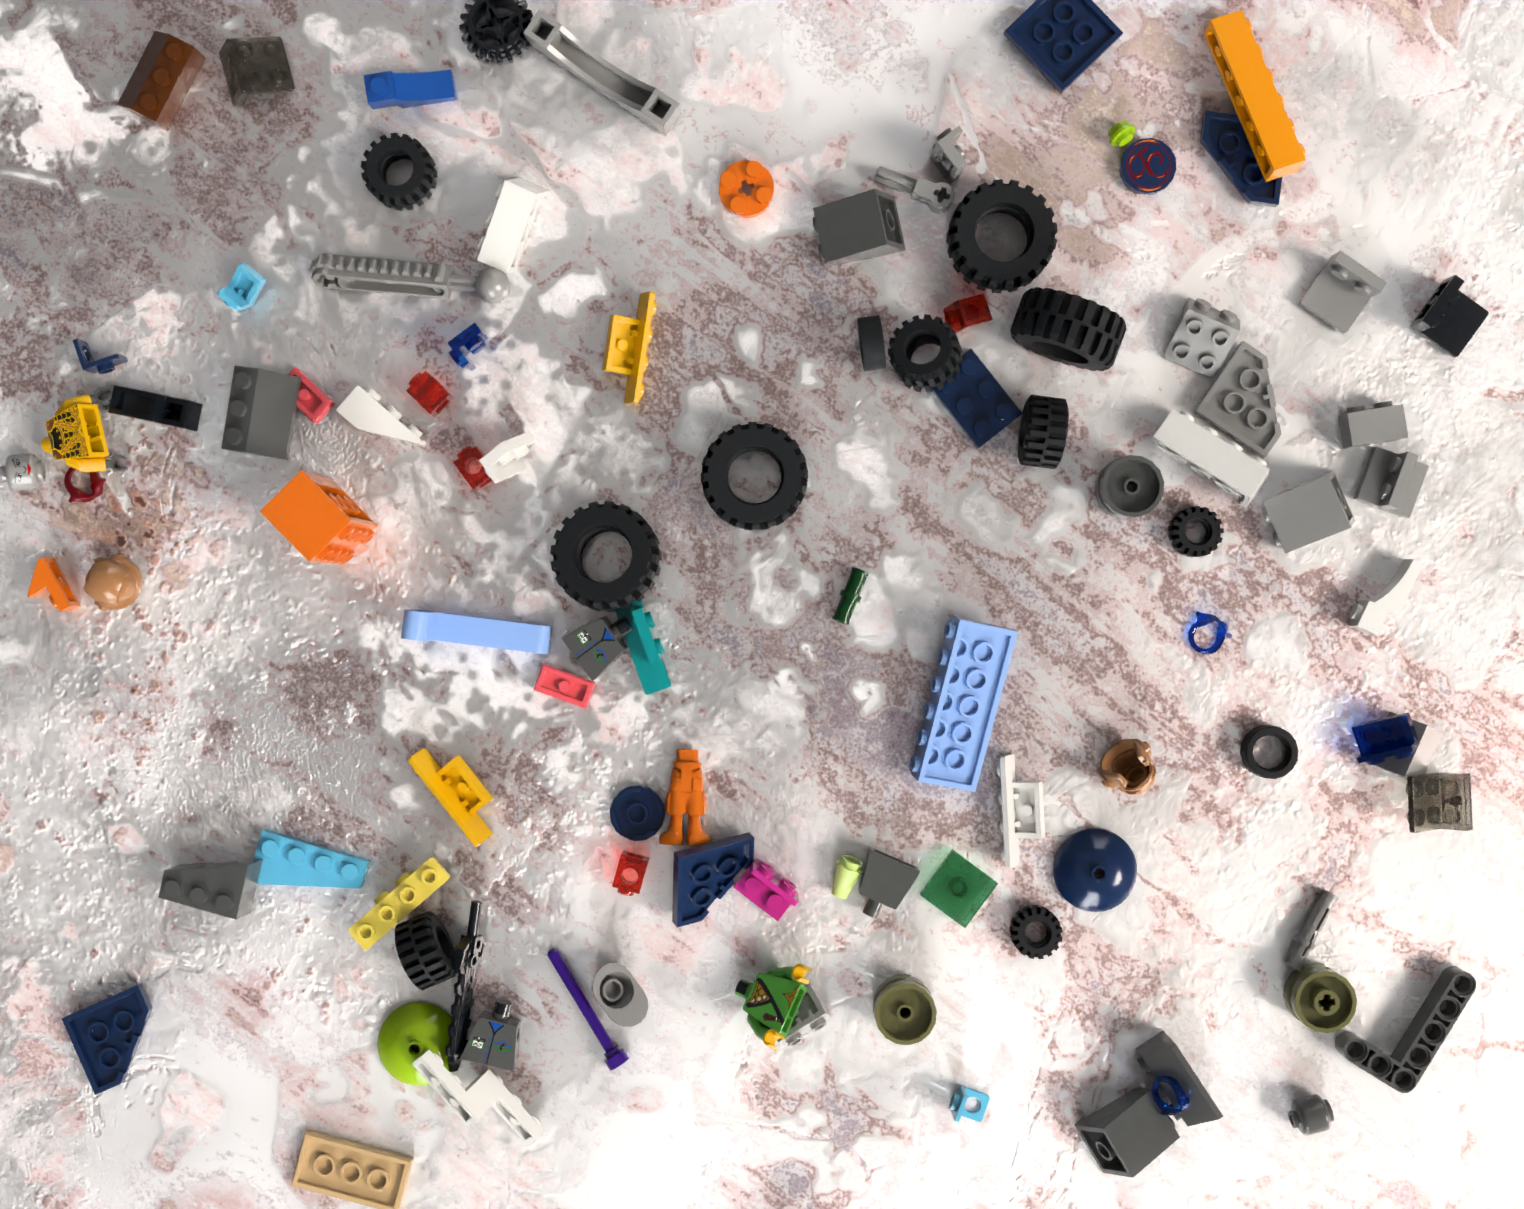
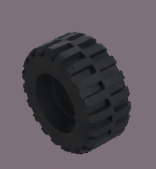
M1003 179L994 180L991 185L985 182L979 185L974 192L970 191L967 193L962 202L958 204L949 223L946 242L949 244L947 252L949 259L953 258L954 269L957 273L961 271L964 275L963 280L968 284L972 281L978 285L977 289L985 291L986 288L992 289V293L1001 294L1003 290L1013 292L1017 291L1021 286L1025 287L1030 284L1047 266L1057 244V239H1055V234L1058 232L1057 223L1052 221L1055 215L1052 208H1046L1044 205L1046 199L1042 194L1037 197L1032 193L1033 187L1026 185L1025 188L1019 187V181L1010 180L1009 184H1004ZM993 213H1004L1014 217L1022 224L1027 235V245L1024 252L1018 258L1012 261H997L981 251L976 242L975 233L977 225L985 216Z
M1035 287L1023 294L1010 332L1012 339L1017 344L1040 356H1045L1050 360L1080 369L1104 371L1114 365L1127 328L1124 319L1104 305L1101 306L1095 301L1087 300L1065 291Z
M748 422L745 425L738 424L732 426V429L729 431H724L718 435L719 438L714 443H711L706 456L703 458L701 473L703 493L713 511L730 525L749 531L766 530L782 524L791 517L804 498L808 482L806 459L797 442L791 439L784 430H779L768 423L757 424V422ZM748 451L767 453L777 462L781 471V483L777 492L770 499L761 503H748L739 499L729 486L728 473L731 464L739 455Z
M605 501L604 504L592 502L588 503L589 507L586 509L582 507L574 510L575 515L571 519L566 517L561 522L564 527L561 531L556 530L553 537L556 539V543L551 545L550 554L553 556L554 561L550 563L552 571L557 575L556 581L571 598L593 610L615 612L618 608L627 609L632 607L631 603L636 600L640 602L645 598L643 594L648 589L652 590L655 585L653 582L655 576L660 574L661 567L659 566V561L662 560V553L658 546L660 543L657 536L639 513L634 512L624 504L616 505L612 501ZM610 531L619 533L627 539L631 546L632 559L628 569L622 576L611 582L602 583L591 579L582 567V553L585 546L593 537L600 533Z

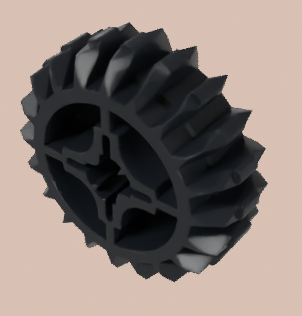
M473 0V5L465 3L464 7L468 13L460 15L461 20L464 22L459 25L460 31L464 33L461 38L464 44H468L467 49L470 53L476 52L475 56L478 60H482L485 57L486 63L491 65L494 58H496L497 64L502 66L504 58H507L509 63H513L512 56L514 54L522 58L521 48L530 49V44L523 32L531 22L530 19L533 17V13L527 9L528 4L525 0ZM495 8H505L514 13L510 14L508 12L501 14L498 13L495 10ZM487 12L485 21L477 27L479 19ZM494 17L501 26L500 32L502 36H499L498 31L494 28ZM518 26L515 36L508 42V35ZM485 39L488 41L493 39L498 41L500 45L492 46L480 40Z

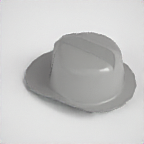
M608 963L600 967L592 981V991L596 1002L607 1016L619 1026L633 1027L641 1023L648 1011V998L631 972L625 966L618 963Z

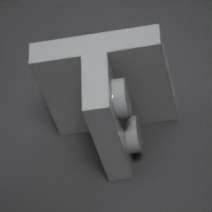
M1377 446L1373 447L1354 500L1405 519L1410 518L1429 465L1418 462L1419 455L1411 452L1396 454Z

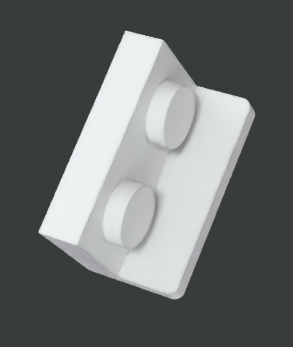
M529 431L501 442L479 460L484 467L485 473L495 483L522 473L526 470V467L520 458L530 451L528 446L535 442L536 439Z

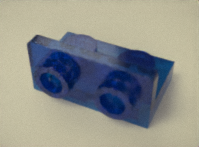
M473 323L448 342L452 348L448 353L462 369L467 367L473 371L477 367L471 361L468 354L472 352L474 355L486 346L485 341L489 337L480 326Z

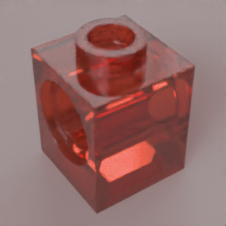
M427 371L423 374H416L410 380V387L406 390L434 417L455 398Z
M468 446L457 454L458 459L453 463L471 488L479 491L493 480L485 473L483 465L478 473H470V462L475 459L480 460L485 454L477 446L473 448Z
M623 850L612 887L618 888L617 892L623 895L633 896L634 893L639 894L650 857ZM627 868L634 869L638 874V879L635 881L626 880L623 876V870Z

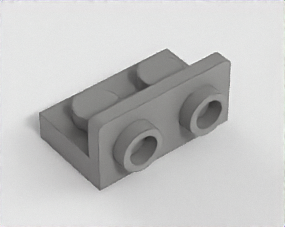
M960 126L954 130L948 128L936 138L938 142L933 145L934 150L930 157V160L949 185L960 177L967 163L963 150L956 145L963 131Z
M811 984L805 986L807 990L784 1040L781 1038L777 1039L778 1043L783 1046L788 1045L791 1047L803 1040L804 1034L811 1030L816 1032L827 1025L826 1021L831 1018Z

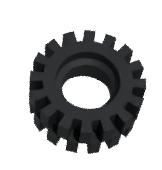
M1195 506L1186 508L1178 512L1176 517L1172 518L1171 522L1173 523L1168 528V531H1171V535L1168 536L1169 540L1173 541L1172 546L1174 549L1177 548L1179 550L1178 553L1185 554L1187 557H1201L1211 554V551H1215L1218 548L1217 544L1221 543L1223 539L1220 537L1221 533H1224V528H1220V524H1222L1221 519H1217L1215 517L1217 514L1214 511L1210 512L1209 508ZM1192 521L1202 523L1206 530L1204 539L1199 543L1191 542L1186 536V527Z
M1033 905L1031 908L1029 906L1023 907V911L1020 912L1019 910L1016 912L1017 916L1012 918V926H1009L1012 942L1021 954L1027 955L1031 959H1034V957L1044 959V955L1051 956V952L1054 949L1057 951L1059 948L1058 943L1062 942L1061 933L1063 931L1059 920L1043 906L1042 908L1038 905ZM1032 922H1041L1046 927V936L1039 942H1031L1026 938V928Z

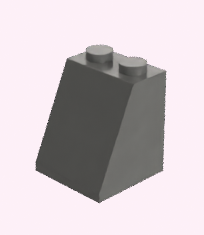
M872 189L813 208L815 215L813 217V226L819 234L821 243L818 246L819 254L826 264L836 266L906 250L895 197L890 194Z
M1135 1088L1075 1124L1103 1173L1131 1178L1135 1177L1180 1138L1175 1129L1174 1121L1162 1108L1159 1096L1152 1089Z

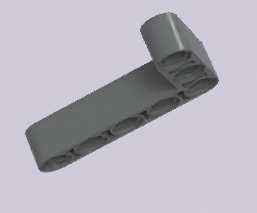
M1456 966L1445 968L1391 1055L1349 1031H1344L1336 1037L1335 1048L1348 1061L1396 1091L1408 1093L1418 1084L1475 992L1476 980L1470 973ZM1462 976L1461 984L1455 987L1454 982L1456 978ZM1447 1000V1007L1440 1011V1004ZM1429 1024H1433L1432 1031L1425 1035V1028ZM1356 1042L1355 1049L1347 1053L1348 1045ZM1414 1048H1418L1417 1055L1410 1058L1411 1051ZM1380 1057L1379 1064L1371 1067L1372 1060ZM1403 1071V1078L1395 1082L1396 1075Z

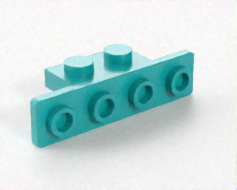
M636 600L631 603L632 607L616 609L618 620L625 616L633 627V630L625 635V639L644 693L649 695L670 687L671 682L661 656L665 653L660 638L655 639L652 628L656 627L650 611H645L642 600L640 602Z

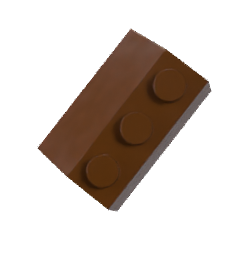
M155 31L117 105L168 131L206 57L194 46L170 34Z

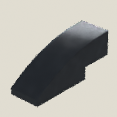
M114 385L108 412L197 431L203 404Z

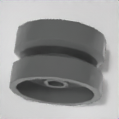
M1128 455L1110 462L1100 471L1095 483V495L1099 505L1107 514L1120 519H1132L1150 513L1158 506L1164 494V480L1160 469L1151 460L1142 456ZM1132 485L1133 491L1129 492L1126 486Z

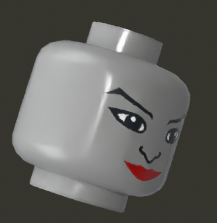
M32 453L8 456L5 465L0 466L2 482H7L13 491L37 489L40 487L41 482L46 480L43 460H39Z

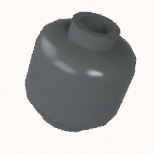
M1317 1094L1295 1099L1292 1102V1111L1288 1112L1292 1127L1298 1128L1305 1136L1329 1130L1331 1122L1334 1121L1333 1111L1328 1100H1323Z

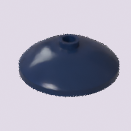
M1088 828L1072 834L1061 844L1053 862V877L1057 889L1070 904L1084 911L1102 912L1118 906L1130 895L1137 878V863L1133 851L1120 836L1105 829ZM1101 868L1103 875L1096 878L1094 872L1096 869Z

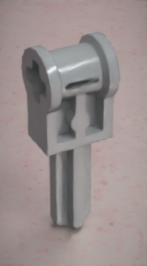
M882 166L878 168L874 178L876 183L910 195L911 200L927 205L934 213L946 212L954 200V189L945 182L934 183L918 177V180ZM939 193L944 194L942 203L937 201Z

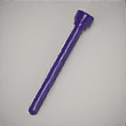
M550 949L547 954L548 958L605 1050L604 1056L606 1059L604 1061L610 1071L625 1063L629 1057L623 1048L620 1049L618 1045H614L556 949Z

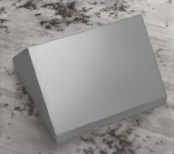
M1389 712L1367 763L1417 785H1421L1443 734L1426 724Z

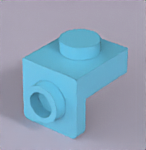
M242 263L238 265L228 286L219 289L217 295L224 300L228 307L240 311L254 305L267 279L248 264Z

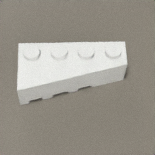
M1172 409L1153 436V444L1182 464H1186L1188 461L1192 463L1191 469L1203 479H1210L1212 477L1216 480L1215 484L1220 491L1226 495L1236 494L1241 498L1239 504L1247 509L1266 482L1270 471L1266 467L1267 463L1255 455L1249 457L1244 454L1242 447L1231 440H1228V442L1223 441L1217 437L1219 434L1211 427L1206 425L1201 427L1194 423L1195 419L1185 411L1181 410L1178 413Z

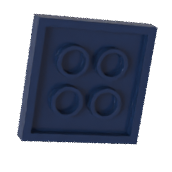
M1036 0L1004 31L1003 35L1062 94L1123 35V32L1092 0Z

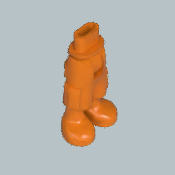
M676 749V762H673L674 767L671 772L669 792H667L665 798V813L671 815L670 824L667 831L659 835V844L683 845L682 820L684 814L688 815L686 845L699 846L711 842L710 835L703 832L700 816L707 812V798L703 789L702 770L699 768L702 765V762H698L699 750Z

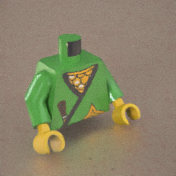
M797 964L794 967L787 966L770 969L766 974L758 973L754 983L741 979L736 986L735 995L746 999L743 1010L748 1013L747 1022L756 1036L774 1051L778 1050L775 1047L777 1039L781 1038L784 1040L807 990L801 983L806 985L809 983V980L804 979L807 971H812V968L805 965Z

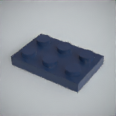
M970 348L962 355V365H958L960 368L959 374L952 375L954 381L950 384L947 382L943 383L944 388L941 390L934 387L933 393L978 449L1022 415V412Z

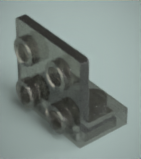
M280 36L226 39L219 51V56L233 106L244 105L251 94L292 92L295 89L283 41Z
M1436 772L1407 777L1406 793L1408 795L1409 810L1407 820L1411 833L1438 829L1473 830L1470 773Z

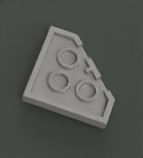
M1242 341L1194 412L1261 458H1265L1281 436L1280 424L1277 422L1275 412L1276 402L1273 387L1270 384L1267 368H1269L1267 356L1245 341Z

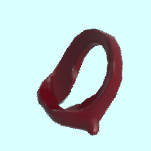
M71 467L68 469L64 484L70 494L68 500L70 503L74 501L90 502L102 494L103 484L106 479L101 478L99 472H90L92 494L88 495L72 485L71 476L76 469Z

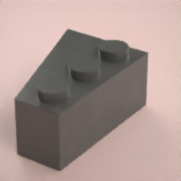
M263 859L177 865L164 870L158 898L235 920L251 913Z

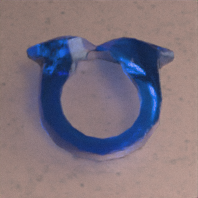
M1199 611L1196 612V621L1188 631L1190 646L1201 654L1215 653L1226 638H1232L1228 625L1225 622L1220 621L1215 615L1200 613ZM1214 621L1217 622L1218 626L1216 628L1217 633L1214 644L1206 649L1198 647L1194 641L1196 630Z
M1162 1075L1153 1082L1152 1096L1161 1110V1115H1177L1191 1107V1099L1187 1097L1175 1078ZM1161 1082L1171 1086L1175 1093L1177 1104L1180 1107L1170 1106L1161 1099L1158 1093V1086Z

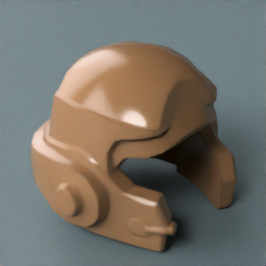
M123 553L111 555L110 558L94 559L95 563L92 564L91 569L87 573L84 589L95 600L94 604L98 606V609L103 611L108 609L120 610L133 604L139 597L143 585V577L139 567L126 558V555Z
M1123 739L1112 745L1104 753L1100 761L1099 775L1102 779L1101 783L1106 788L1110 787L1113 790L1116 788L1129 795L1141 794L1153 785L1157 774L1150 756L1152 754L1150 751L1151 746L1146 741L1142 742L1139 739Z

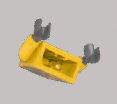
M99 387L95 390L94 395L84 394L64 400L56 411L55 417L46 422L48 437L42 439V449L46 453H52L55 460H65L67 466L80 472L106 471V468H112L118 472L128 470V468L119 469L116 466L118 459H127L125 456L115 455L111 460H105V457L109 456L98 405H94V403H99L106 407L110 406L111 398L101 400V396L111 391L105 387Z

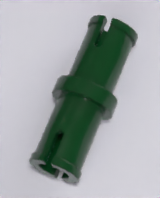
M855 567L851 569L852 571L845 589L840 591L841 599L832 617L833 620L845 625H849L855 606L862 599L860 594L869 573Z

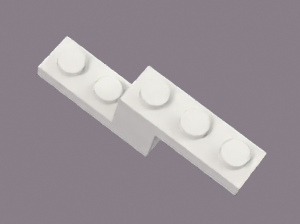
M430 1050L424 1052L412 1063L467 1127L478 1121L492 1106L526 1145L538 1140L545 1132L540 1127L539 1120L523 1108L521 1100L515 1094L510 1093L503 1085L502 1078L490 1069L480 1074L464 1089L460 1079L456 1075L450 1074L443 1066L442 1059Z

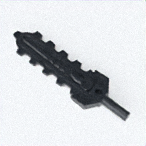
M477 900L471 901L467 933L461 934L460 942L455 948L454 963L458 979L454 984L455 1001L451 1005L452 1022L448 1026L449 1043L445 1047L449 1072L458 1071L463 1051L468 1042V1039H466L467 1031L472 1020L469 1019L470 1010L475 1000L472 999L473 988L477 982L475 978L476 967L479 961L482 960L486 946L483 935L478 934L483 902Z

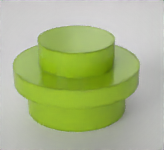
M1126 120L1115 124L1108 132L1110 144L1112 146L1119 145L1120 147L1127 145L1134 137L1133 134L1136 129L1133 124H1129Z

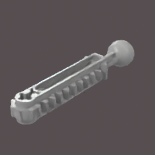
M331 253L318 255L315 260H312L309 268L313 282L318 287L324 289L439 298L440 301L450 299L452 290L476 292L483 301L491 304L501 302L510 292V281L507 275L496 268L484 269L478 276L454 275L453 265L444 264L443 262L436 264L335 255Z

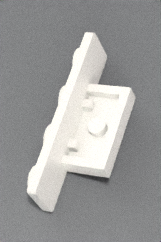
M1006 754L1000 756V761L997 764V774L1001 777V789L998 793L999 804L1002 805L1003 813L1000 819V830L1004 833L1001 857L1005 861V868H1013L1020 864L1019 838H1045L1042 781H1016L1014 754Z

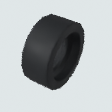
M880 316L857 318L864 371L885 369L886 355Z
M1261 725L1253 728L1245 735L1241 743L1240 755L1243 764L1250 772L1262 778L1277 779L1284 777L1293 770L1298 761L1299 750L1296 740L1288 731L1277 726ZM1267 735L1279 738L1285 747L1284 759L1277 767L1273 768L1260 766L1253 756V747L1256 741Z

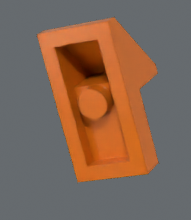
M51 557L38 559L29 587L28 598H39L50 592V602L59 611H73L81 605L56 559Z

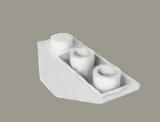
M357 385L336 409L338 413L361 431L422 446L426 444L421 438L424 433L412 423L407 426L402 422L400 418L403 415L390 404L386 408L379 401L382 397L370 386L365 389Z

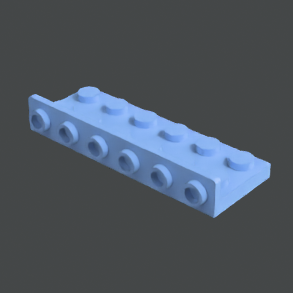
M951 615L950 621L946 623L944 628L945 642L943 648L939 650L937 655L936 675H933L930 682L929 702H926L923 709V717L925 718L923 726L917 732L916 753L911 757L909 764L911 775L918 782L976 791L1018 633L1015 629L962 619L958 615Z

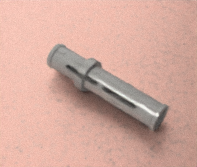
M1324 889L1322 890L1299 935H1295L1293 939L1295 943L1283 963L1299 972L1301 971L1310 951L1315 950L1316 945L1314 944L1339 897Z

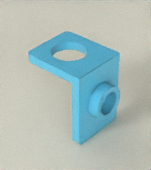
M960 1085L957 1094L954 1093L949 1104L954 1121L959 1123L961 1116L981 1122L990 1097L985 1093ZM969 1097H976L981 1102L980 1108L976 1112H969L965 1109V1104Z

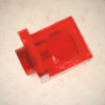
M984 293L957 300L943 309L945 322L947 321L951 325L952 330L956 334L964 329L982 325L993 320Z

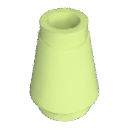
M842 855L841 859L837 860L831 891L834 896L842 899L847 898L863 872L861 868L863 863L859 859L849 855Z

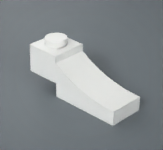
M1404 559L1394 577L1377 595L1370 600H1360L1359 603L1353 606L1349 614L1351 620L1348 626L1368 635H1378L1388 614H1401L1424 563L1416 559Z

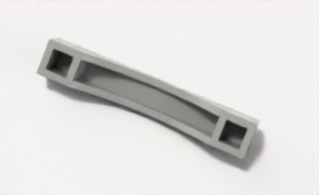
M538 10L523 32L530 46L666 136L680 116L681 109L678 102L659 89L632 77L605 60L581 42L563 25L542 11Z

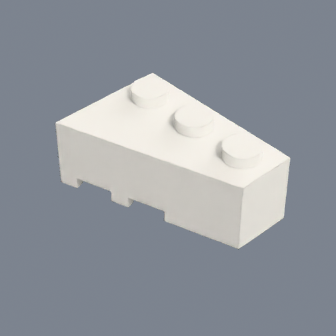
M523 178L505 180L504 183H501L495 195V198L498 199L495 210L492 209L487 217L486 225L489 227L486 236L481 237L477 246V251L480 252L477 260L505 273L515 271L529 241L527 236L532 222H537L540 216L536 211L541 197L547 198L550 190Z

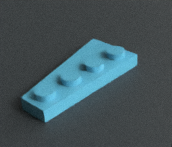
M267 829L261 832L253 859H263L257 884L361 889L364 885L371 861Z

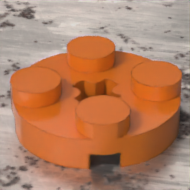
M743 160L730 165L721 174L719 183V196L725 209L742 218H753L766 211L774 194V182L769 171L758 161ZM747 182L748 185L752 184L754 186L751 189L750 196H746L745 193H739L738 189L742 188V183Z

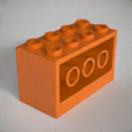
M303 470L260 510L271 524L309 562L338 565L340 563H347L355 555L353 550L360 543L364 545L369 542L375 535L374 530L378 527L333 479Z

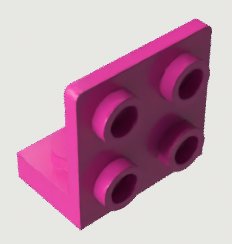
M753 860L736 882L734 888L775 920L779 921L791 904L796 906L799 902L798 893L795 890L797 887L785 877L782 880L776 877L773 873L775 870L766 862L761 860L758 863Z

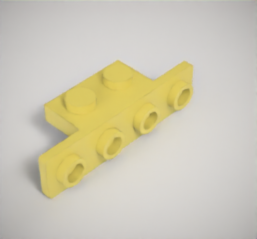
M431 857L411 875L405 872L394 882L397 887L389 893L385 890L373 901L376 903V906L351 926L348 932L364 950H368L450 878V875L435 857Z

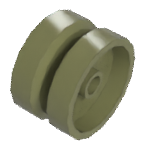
M1305 964L1300 972L1296 969L1291 972L1285 982L1283 996L1286 1007L1296 1019L1315 1032L1331 1033L1339 1031L1350 1023L1356 1012L1357 998L1353 986L1345 977L1323 964Z
M897 975L888 978L879 985L873 998V1012L877 1027L884 1037L901 1045H912L925 1039L936 1024L937 1014L934 1000L925 984L913 976ZM904 1007L909 1008L908 1011H906V1010H904V1009L901 1010V1009L904 1008Z

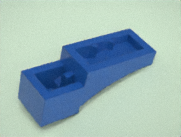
M452 70L423 73H392V71L363 75L367 102L372 109L399 105L402 108L457 100Z

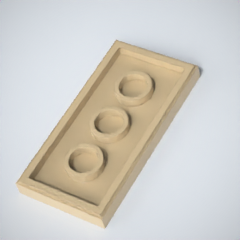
M307 1129L304 1133L291 1186L377 1209H401L414 1157Z

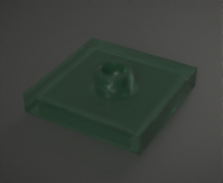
M952 849L919 894L966 928L998 885V882Z

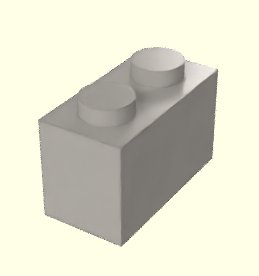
M1392 401L1380 402L1375 404V409L1365 410L1364 405L1347 408L1346 414L1338 416L1343 449L1408 438L1403 404L1393 406Z

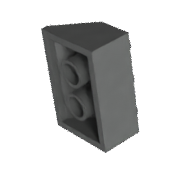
M234 366L221 449L288 460L301 377L258 368Z
M1161 1031L1135 1048L1141 1056L1136 1060L1146 1074L1152 1073L1156 1079L1152 1082L1153 1086L1161 1098L1165 1095L1168 1097L1171 1104L1167 1107L1177 1121L1182 1119L1187 1126H1192L1223 1117L1178 1046L1164 1031Z

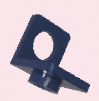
M80 339L73 340L84 371L93 374L97 372L99 374H106L114 371L115 366L128 362L127 357L119 354L94 361L88 343Z

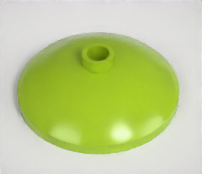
M423 1001L410 1002L395 1009L383 1022L378 1035V1053L385 1069L394 1078L403 1083L415 1086L429 1085L412 1063L424 1052L430 1050L442 1059L443 1066L449 1071L445 1047L449 1043L448 1026L452 1022V1016L442 1007ZM411 1045H418L420 1052H413Z

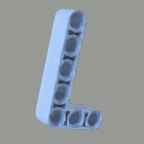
M410 609L404 610L401 638L416 641L436 640L548 654L551 626Z

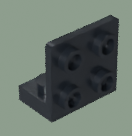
M1457 275L1441 282L1410 325V327L1454 358L1460 355L1489 314L1486 309L1459 290L1464 280Z

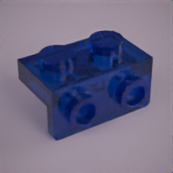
M1409 712L1356 724L1351 727L1360 751V755L1357 757L1358 763L1368 762V765H1375L1384 762L1385 758L1395 756L1396 759L1406 758L1413 755L1412 751L1420 745Z

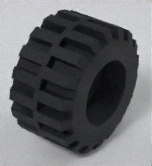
M391 133V138H387L386 135L380 136L381 142L377 144L373 141L370 144L372 150H365L363 154L367 159L366 161H361V168L364 170L361 175L362 179L366 182L365 186L380 202L389 208L394 207L396 210L402 211V208L405 207L407 210H412L415 203L420 207L424 204L422 199L425 196L429 199L432 196L430 189H435L437 185L434 180L435 177H438L437 170L434 168L436 166L434 160L415 138L412 140L407 134H403L400 137L398 133ZM400 159L411 160L413 162V173L410 179L401 185L387 184L386 172L389 166Z
M924 314V319H920L918 315L913 316L912 322L908 323L905 320L902 322V329H895L893 332L895 338L890 337L889 361L899 380L903 381L904 385L909 389L913 386L916 392H921L922 388H925L927 393L933 392L934 387L941 390L944 388L943 383L947 382L950 384L954 381L953 374H959L960 368L958 365H962L963 362L962 348L955 331L952 330L951 325L947 321L943 323L942 318L937 316L932 320L931 315ZM925 344L940 346L938 355L932 361L925 364L911 362L913 353L920 346Z
M1039 395L1029 396L1023 408L1018 436V459L1021 465L1049 469L1057 468L1063 456L1068 431L1069 409L1066 399Z
M427 911L396 925L395 945L400 962L407 976L418 989H428L456 976L455 950L445 926L433 912Z

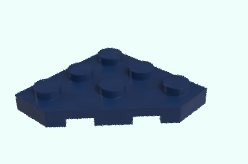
M1206 111L1203 114L1200 143L1248 204L1270 207L1278 206L1282 177L1265 182L1238 115Z
M750 832L674 852L672 922L677 928L702 921L709 913L707 909L716 898L721 899L735 883L733 878L742 868L747 869L754 859V837Z
M142 983L62 1018L95 1095L123 1083L126 1079L153 1009Z

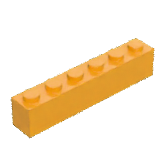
M1242 10L1211 19L1203 35L1265 182L1297 172L1306 161L1305 149L1297 140L1294 133V123L1285 112L1283 97L1276 91L1273 84V74L1265 65L1262 48L1258 43L1256 44L1250 21L1245 18Z

